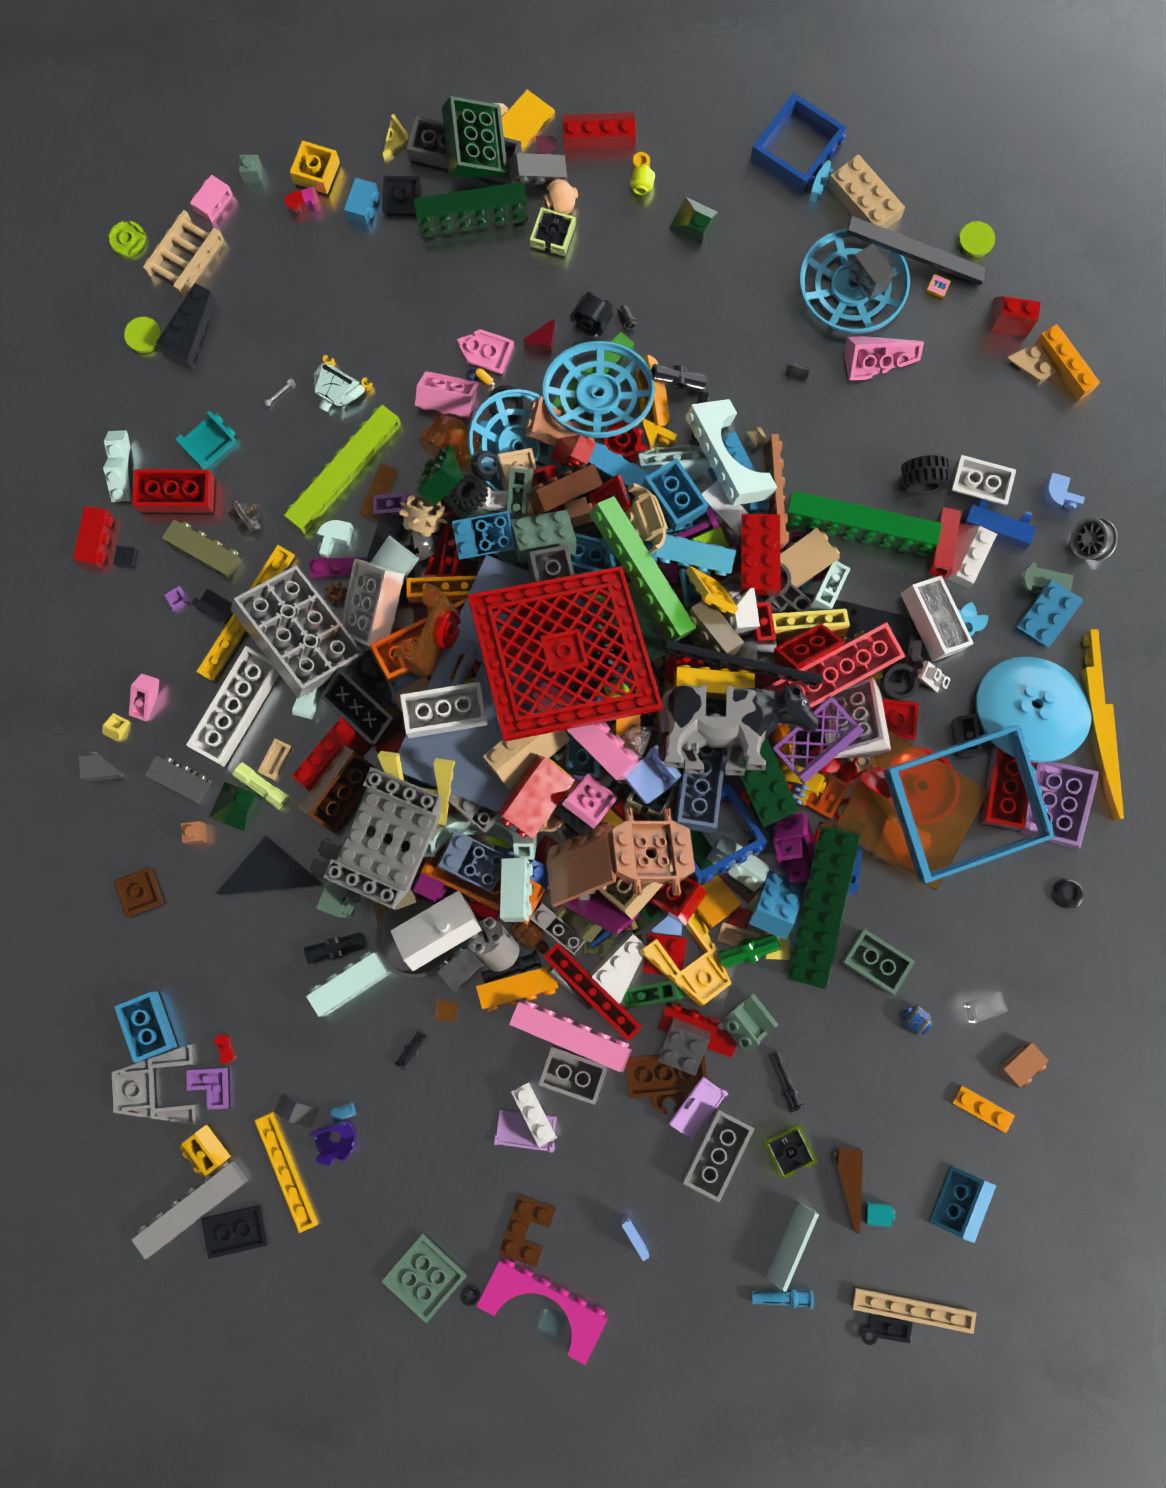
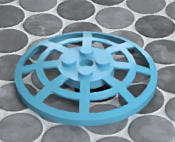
M847 228L829 233L810 248L801 266L799 277L800 291L806 307L821 323L839 332L862 334L884 327L899 314L909 294L910 273L904 256L889 251L899 265L892 268L895 272L894 276L902 273L903 291L900 301L889 298L892 289L891 280L885 295L880 294L873 298V300L880 302V304L867 313L864 304L869 299L862 295L859 286L852 288L848 284L852 281L849 276L852 262L848 261L847 255H855L863 249H845L842 238L853 237L846 234ZM835 240L837 251L829 255L822 264L812 258L821 247ZM838 257L840 258L841 266L835 272L826 268L831 261ZM808 265L817 270L815 278L816 291L813 292L805 291V273ZM822 274L832 279L831 288L821 290ZM834 295L836 300L840 302L836 310L826 302L824 297ZM819 299L823 307L833 314L830 321L820 316L814 310L809 300ZM885 305L896 307L886 320L873 326L870 317L880 312ZM846 306L857 307L860 315L843 314ZM839 318L850 321L862 320L866 328L850 329L840 327L836 323Z
M590 341L570 347L553 360L544 376L543 399L552 418L566 430L584 437L608 438L629 431L645 418L654 400L655 384L654 380H652L653 375L649 366L632 349L614 342ZM597 350V361L586 362L575 367L569 360L580 353ZM604 351L621 354L632 361L624 369L615 363L604 361ZM563 364L569 373L564 378L561 388L550 387L553 374ZM637 366L644 373L649 389L638 391L636 382L630 374ZM596 367V373L584 377L580 373L583 370ZM604 368L613 369L620 374L613 378L608 374H604ZM574 377L579 382L577 391L566 390L569 382ZM625 378L629 382L632 392H621L619 384ZM598 391L604 393L602 396L594 395ZM549 394L560 396L562 407L567 414L561 417L555 414L549 401ZM566 397L577 398L580 406L571 410L567 404ZM648 397L643 413L637 419L629 416L636 405L637 398ZM632 399L625 412L617 407L620 400ZM584 411L594 414V422L584 420L578 417V415ZM612 412L617 416V418L610 421L601 422L603 414ZM574 419L583 425L593 427V432L576 429L565 422ZM622 420L629 424L618 430L601 432V427L611 426Z
M506 390L493 395L480 405L471 420L468 431L470 459L474 455L472 445L474 430L482 435V450H487V439L496 443L497 453L494 454L495 456L516 451L514 445L518 443L521 445L522 450L532 448L535 463L537 461L545 464V466H557L555 461L550 459L554 447L548 445V457L540 454L539 441L524 436L526 431L524 425L530 415L529 405L540 395L528 390ZM506 397H521L530 401L526 410L516 408L505 410L502 399ZM495 402L498 413L483 428L476 423L477 419L484 409ZM520 415L523 416L520 425L511 426L507 416ZM500 419L504 430L498 436L490 432V429ZM484 457L481 461L482 467L488 466L490 471L493 470L494 459ZM557 466V469H561L562 474L571 470V467L561 468ZM498 472L496 477L501 480L500 472ZM483 481L492 491H500L489 481Z

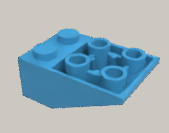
M509 511L452 521L459 560L516 549Z

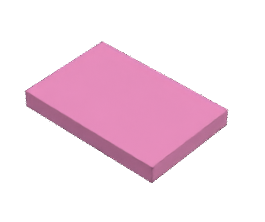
M586 774L562 805L594 829L617 800L618 796L591 775Z

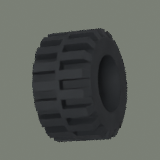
M938 455L920 456L910 459L901 465L903 489L906 492L916 494L931 493L942 490L951 483L949 460L946 457Z

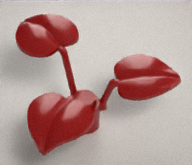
M821 746L811 750L808 756L817 757L820 754ZM854 757L852 762L845 763L843 766L841 759L834 758L820 770L827 774L838 771V779L847 784H850L860 776L864 786L874 793L887 799L891 796L883 772L884 768L873 767L871 770L865 768L857 773L855 763L858 757Z

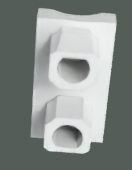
M924 661L923 668L917 670L919 683L925 684L931 691L938 693L939 688L947 689L950 678L944 676L941 670L933 666L929 661Z

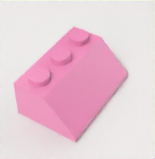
M425 371L417 384L415 406L424 410H437L443 414H456L462 418L469 417L473 411L479 382Z

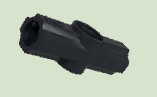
M656 363L652 365V380L656 382L670 384L672 389L677 390L688 388L703 391L707 383L705 374L688 371L685 366L681 365L672 367Z
M362 932L345 937L339 936L327 939L323 943L304 947L305 958L308 964L325 959L340 958L348 953L366 949L365 940Z

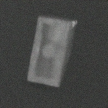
M1001 992L964 1003L970 1023H978L1008 1011Z

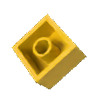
M302 140L290 170L293 183L306 188L315 186L317 191L328 194L340 163L337 151Z

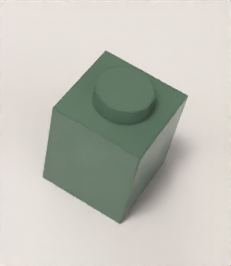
M240 155L239 173L244 183H262V164L258 155Z

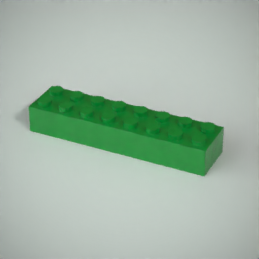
M794 490L791 493L786 509L788 515L787 525L789 527H803L810 532L818 528L819 531L823 530L828 536L839 535L843 536L846 540H861L864 544L875 543L883 548H898L901 552L912 551L916 552L919 556L931 555L938 546L942 523Z

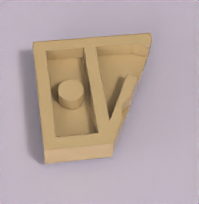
M1039 341L1006 359L1009 364L1012 362L1021 368V372L1030 375L1038 383L1057 373Z

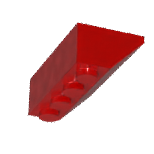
M634 112L564 114V150L635 147L636 124Z
M341 717L291 777L310 791L343 745L352 749L361 757L365 756L372 745Z

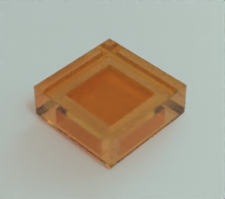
M439 1000L436 1019L456 1022L459 1003Z

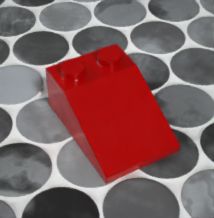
M688 877L680 882V895H673L672 884H663L648 901L684 926L707 894L699 883Z

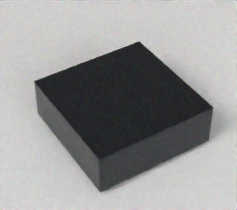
M116 545L113 564L134 568L137 549Z

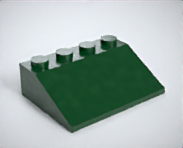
M450 96L442 106L449 176L475 178L507 175L508 169L500 105Z

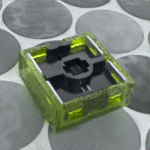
M799 1124L762 1141L782 1180L797 1173L796 1169L800 1167L805 1169L818 1162Z

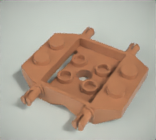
M626 808L624 809L625 821L610 831L615 875L627 884H633L634 896L642 895L641 884L653 882L672 884L673 895H680V882L695 872L690 829L672 820L670 808L662 810L664 821L633 820V809ZM666 835H669L673 872H670ZM646 850H652L655 858H649L646 855Z

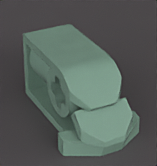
M1033 562L1022 571L1021 581L1026 591L1040 594L1050 579L1071 591L1074 575L1037 568L1036 562Z

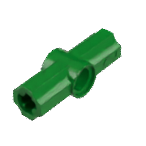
M768 934L757 939L746 938L736 946L719 951L722 965L726 969L743 962L747 964L754 963L764 955L781 950L778 937Z

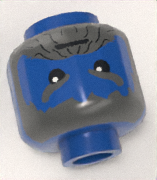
M919 1005L912 1008L908 1006L902 1013L904 1017L902 1021L903 1026L915 1035L925 1034L932 1025L931 1015Z

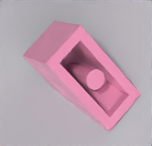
M141 674L133 682L130 692L129 716L147 722L158 696L159 679Z

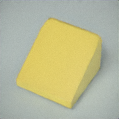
M113 713L102 725V733L119 742L130 721Z

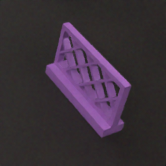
M832 696L813 712L818 718H822V729L813 731L821 732V743L809 742L810 733H807V742H795V734L798 731H804L796 727L772 748L803 784L864 732V729L847 714ZM830 703L837 709L836 716H825V707ZM824 719H836V730L824 729ZM839 719L847 720L852 726L847 731L838 730ZM824 732L835 733V741L832 744L823 743ZM783 744H793L792 755H784L779 748ZM795 744L807 745L806 756L794 755ZM809 745L821 746L820 754L817 757L808 756ZM794 758L806 759L805 767L800 772L794 767Z

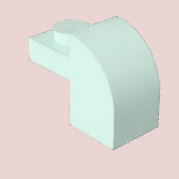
M331 520L319 528L317 535L323 541L319 542L318 552L322 558L331 557L334 543L349 546L354 530L351 523Z

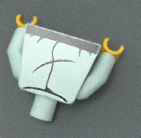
M324 355L323 363L319 365L313 374L315 393L323 397L318 406L319 408L328 412L332 403L338 406L346 405L357 399L364 391L368 392L372 389V383L365 385L367 378H363L361 385H358L359 381L334 367V358L328 362V356Z

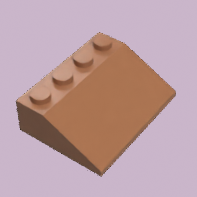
M610 822L588 831L584 837L578 835L549 848L546 867L553 907L616 882L617 875H615L610 833L615 826Z

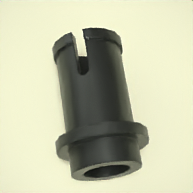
M627 304L620 306L617 311L622 318L623 327L627 330L633 329L636 326V318H633Z
M795 361L792 363L788 362L786 373L789 376L792 374L805 379L808 378L810 367L795 364Z

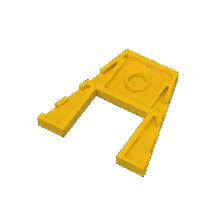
M696 911L685 926L704 951V955L682 971H679L657 939L642 949L640 953L701 1007L731 985V981L724 966L719 961L715 944L709 938V930L706 923L703 924L700 914Z

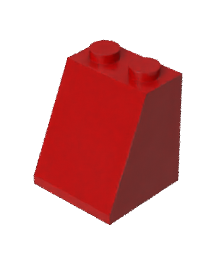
M1006 296L995 297L990 333L1026 338L1039 320L1041 302Z

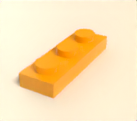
M962 1085L959 1086L951 1102L1004 1133H1007L1015 1117L1012 1113Z

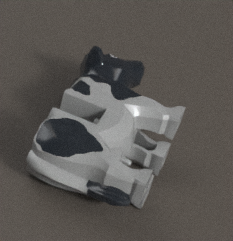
M707 685L676 686L672 690H668L661 700L663 709L660 711V725L663 735L659 743L658 756L664 762V767L684 768L685 762V774H704V764L697 755L699 749L704 746L714 749L726 748L725 775L742 776L745 773V766L742 762L743 758L746 761V770H766V761L760 755L761 745L765 737L774 731L779 723L799 727L805 732L811 733L818 728L819 720L812 712L802 688L797 685L791 687L790 685H785L782 691L762 690L759 688L740 689L727 686L726 717H722L720 714L706 716Z

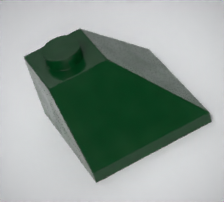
M685 197L670 225V229L702 244L718 212Z
M224 782L209 818L245 832L260 796Z

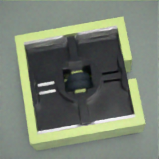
M541 207L530 238V246L544 251L545 248L551 249V253L565 257L576 226V217Z

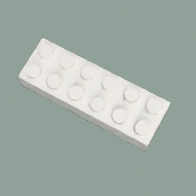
M245 646L186 746L221 766H226L280 675L267 657Z

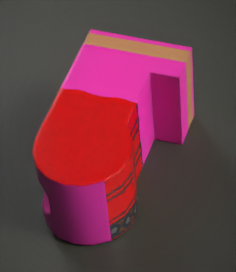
M315 186L292 192L285 197L286 207L291 214L296 215L301 213L302 210L314 208L315 212L322 210Z

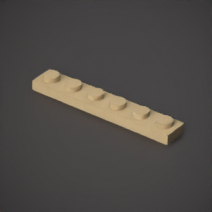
M856 1287L852 1302L853 1310L974 1334L977 1314L975 1311Z

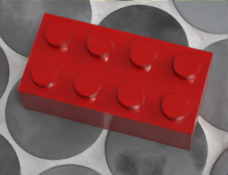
M134 469L132 506L138 512L213 513L215 477L210 470Z
M741 514L739 595L744 594L750 588H754L755 595L778 596L781 590L780 514Z
M995 746L991 750L980 823L1019 831L1025 828L1029 800L1015 757Z

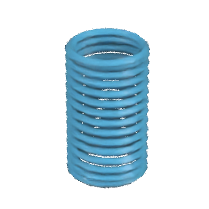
M349 1103L348 1105L330 1110L333 1122H337L356 1115L353 1103Z

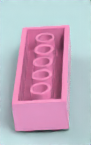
M556 679L555 681L562 686L566 684L562 679ZM543 682L539 688L544 690L548 684ZM551 687L548 691L549 694L555 697L560 692L554 687ZM534 692L532 696L537 700L540 694ZM563 694L560 700L569 705L573 698ZM544 697L540 704L549 708L553 702ZM576 701V702L574 703V705H579V704H581V703L578 702V701ZM556 705L554 709H559L562 707ZM605 722L567 729L616 780H625L641 763L638 760L639 756L632 749H627L623 746L625 742L618 735H613L609 732L611 728Z
M530 1001L518 1002L509 1025L618 1072L624 1071L632 1049L628 1048V1043L619 1039L616 1042L611 1041V1036L599 1031L597 1034L592 1033L593 1028L584 1024H579L578 1027L573 1024L574 1020L565 1016L557 1018L555 1017V1012L543 1008L541 1011L537 1009V1004Z

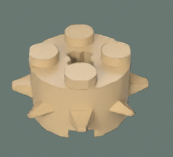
M416 494L408 497L407 503H400L405 507V509L399 511V514L404 516V528L420 532L422 536L429 537L431 533L439 531L441 523H448L442 519L449 513L444 511L445 506H441V501L433 507L424 498L416 497Z

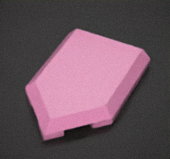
M482 329L474 331L466 337L456 339L467 363L501 375L503 374L514 346L513 340Z

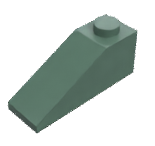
M513 466L510 468L507 511H509L510 520L527 517L529 499L526 494L532 490L534 469L532 467Z

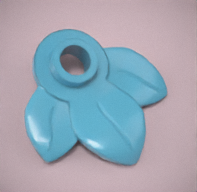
M973 602L966 604L961 611L958 609L965 626L968 628L970 637L976 631H981L985 628L988 616L977 615Z

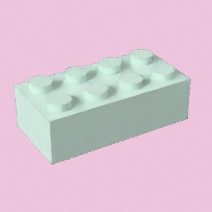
M367 952L360 957V962L350 963L343 968V973H335L326 979V984H318L309 990L311 994L306 997L318 1017L328 1015L391 974L390 969L384 965L378 953Z

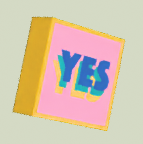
M934 274L926 293L943 299L951 281Z

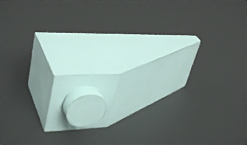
M838 561L832 563L814 595L808 611L831 610L851 568Z

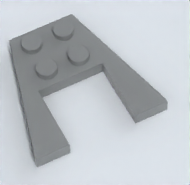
M193 1044L112 1072L113 1113L197 1125L196 1104L162 1108L155 1107L154 1068L194 1064Z

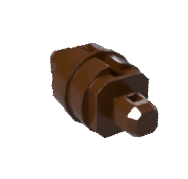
M531 919L528 925L522 922H508L512 924L509 930L512 932L511 935L517 940V943L519 942L522 946L529 949L536 946L535 949L543 954L549 949L548 944L544 940H540L544 936L541 933L542 929Z

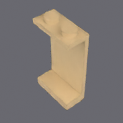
M814 529L780 554L781 563L789 569L791 583L797 588L835 561H839L840 552L834 545L831 546L827 541L828 536L823 530ZM783 575L781 576V587L786 583Z

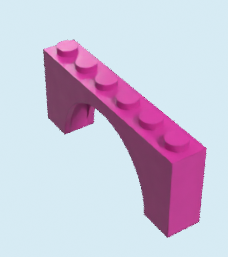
M500 1258L476 1307L495 1316L505 1302L521 1294L535 1293L554 1300L565 1312L571 1327V1341L567 1350V1356L586 1365L608 1320L605 1314L606 1311L598 1306L593 1308L587 1305V1301L579 1296L576 1298L570 1296V1292L563 1287L555 1288L551 1285V1281L544 1277L539 1279L533 1276V1272L525 1267L522 1269L516 1267L514 1261L508 1258L504 1260Z

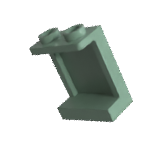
M754 993L742 1001L721 1021L722 1025L745 1054L757 1047L760 1041L778 1026V1023Z

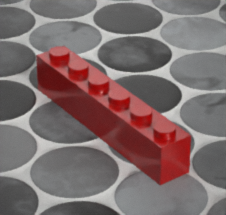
M557 942L545 954L544 958L627 1041L642 1028L643 1025L621 1003L619 1004L591 977L589 971L560 943Z

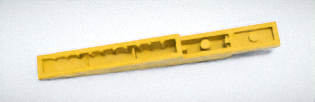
M1091 629L1083 637V645L1086 647L1085 664L1088 667L1081 670V681L1091 707L1089 733L1098 772L1114 821L1124 819L1114 708L1113 704H1105L1098 629Z

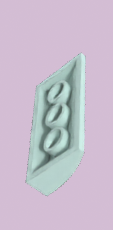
M388 536L371 563L403 573V580L405 581L419 558L391 536Z
M800 1202L797 1204L766 1276L771 1283L785 1292L788 1289L819 1216L814 1209Z

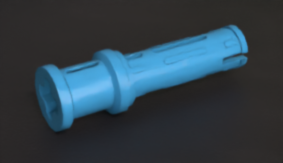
M795 1289L790 1290V1292L752 1290V1304L786 1305L793 1309H796V1307H809L813 1310L814 1308L813 1290L809 1292H796Z

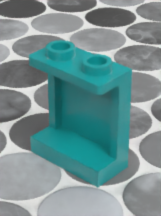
M210 411L206 412L208 417L188 435L183 437L180 434L175 439L202 470L210 467L237 443L234 437L236 433L229 426L225 427L222 424L223 420L217 413L213 415Z

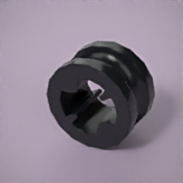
M470 1285L463 1288L460 1295L461 1302L466 1306H473L479 1298L477 1288ZM472 1291L475 1299L466 1300L467 1296L464 1297V1293Z

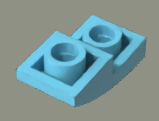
M828 160L818 172L809 201L816 202L818 195H822L823 186L826 187L827 181L830 179L831 174H833V169L830 168L831 161Z

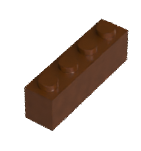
M595 464L589 466L579 465V467H575V472H572V470L566 471L561 474L562 478L560 479L556 476L547 480V485L543 486V483L532 487L533 491L526 495L535 515L549 511L603 485Z

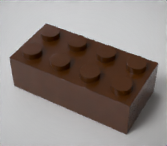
M343 745L301 802L298 809L335 834L364 795L367 788L363 785L370 767L375 768V766L352 749Z

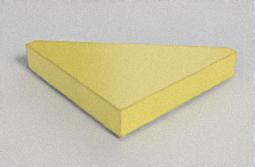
M394 114L391 115V122L382 153L384 159L406 147L410 137Z

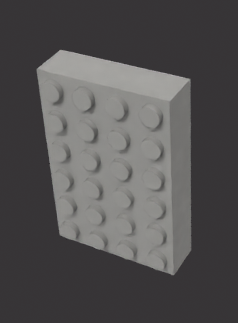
M297 565L233 598L230 610L298 699L330 681L339 667L347 665L356 666L364 655L362 649Z

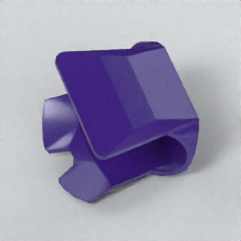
M348 1121L330 1124L318 1128L309 1134V1137L314 1136L315 1146L320 1153L316 1157V1162L323 1165H332L333 1161L337 1159L343 1162L353 1151L352 1145L356 1140L355 1129ZM333 1131H337L341 1135V1139L337 1143L332 1142L329 1138L330 1133Z

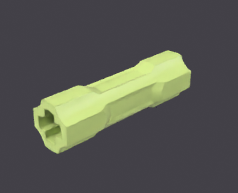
M243 762L234 770L232 775L235 779L251 788L277 810L281 809L287 802V794L272 786Z

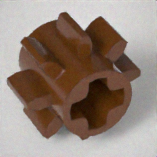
M331 582L329 589L325 588V591L328 593L325 599H331L333 606L335 603L342 605V601L346 599L344 593L348 589L346 587L342 588L341 582L337 585ZM335 591H338L337 597H335Z

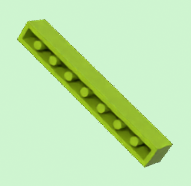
M384 405L375 408L367 422L364 421L360 425L359 431L349 437L345 447L339 449L334 459L323 467L322 473L312 479L307 490H303L298 495V500L287 507L284 514L287 521L305 534L401 425L399 417Z

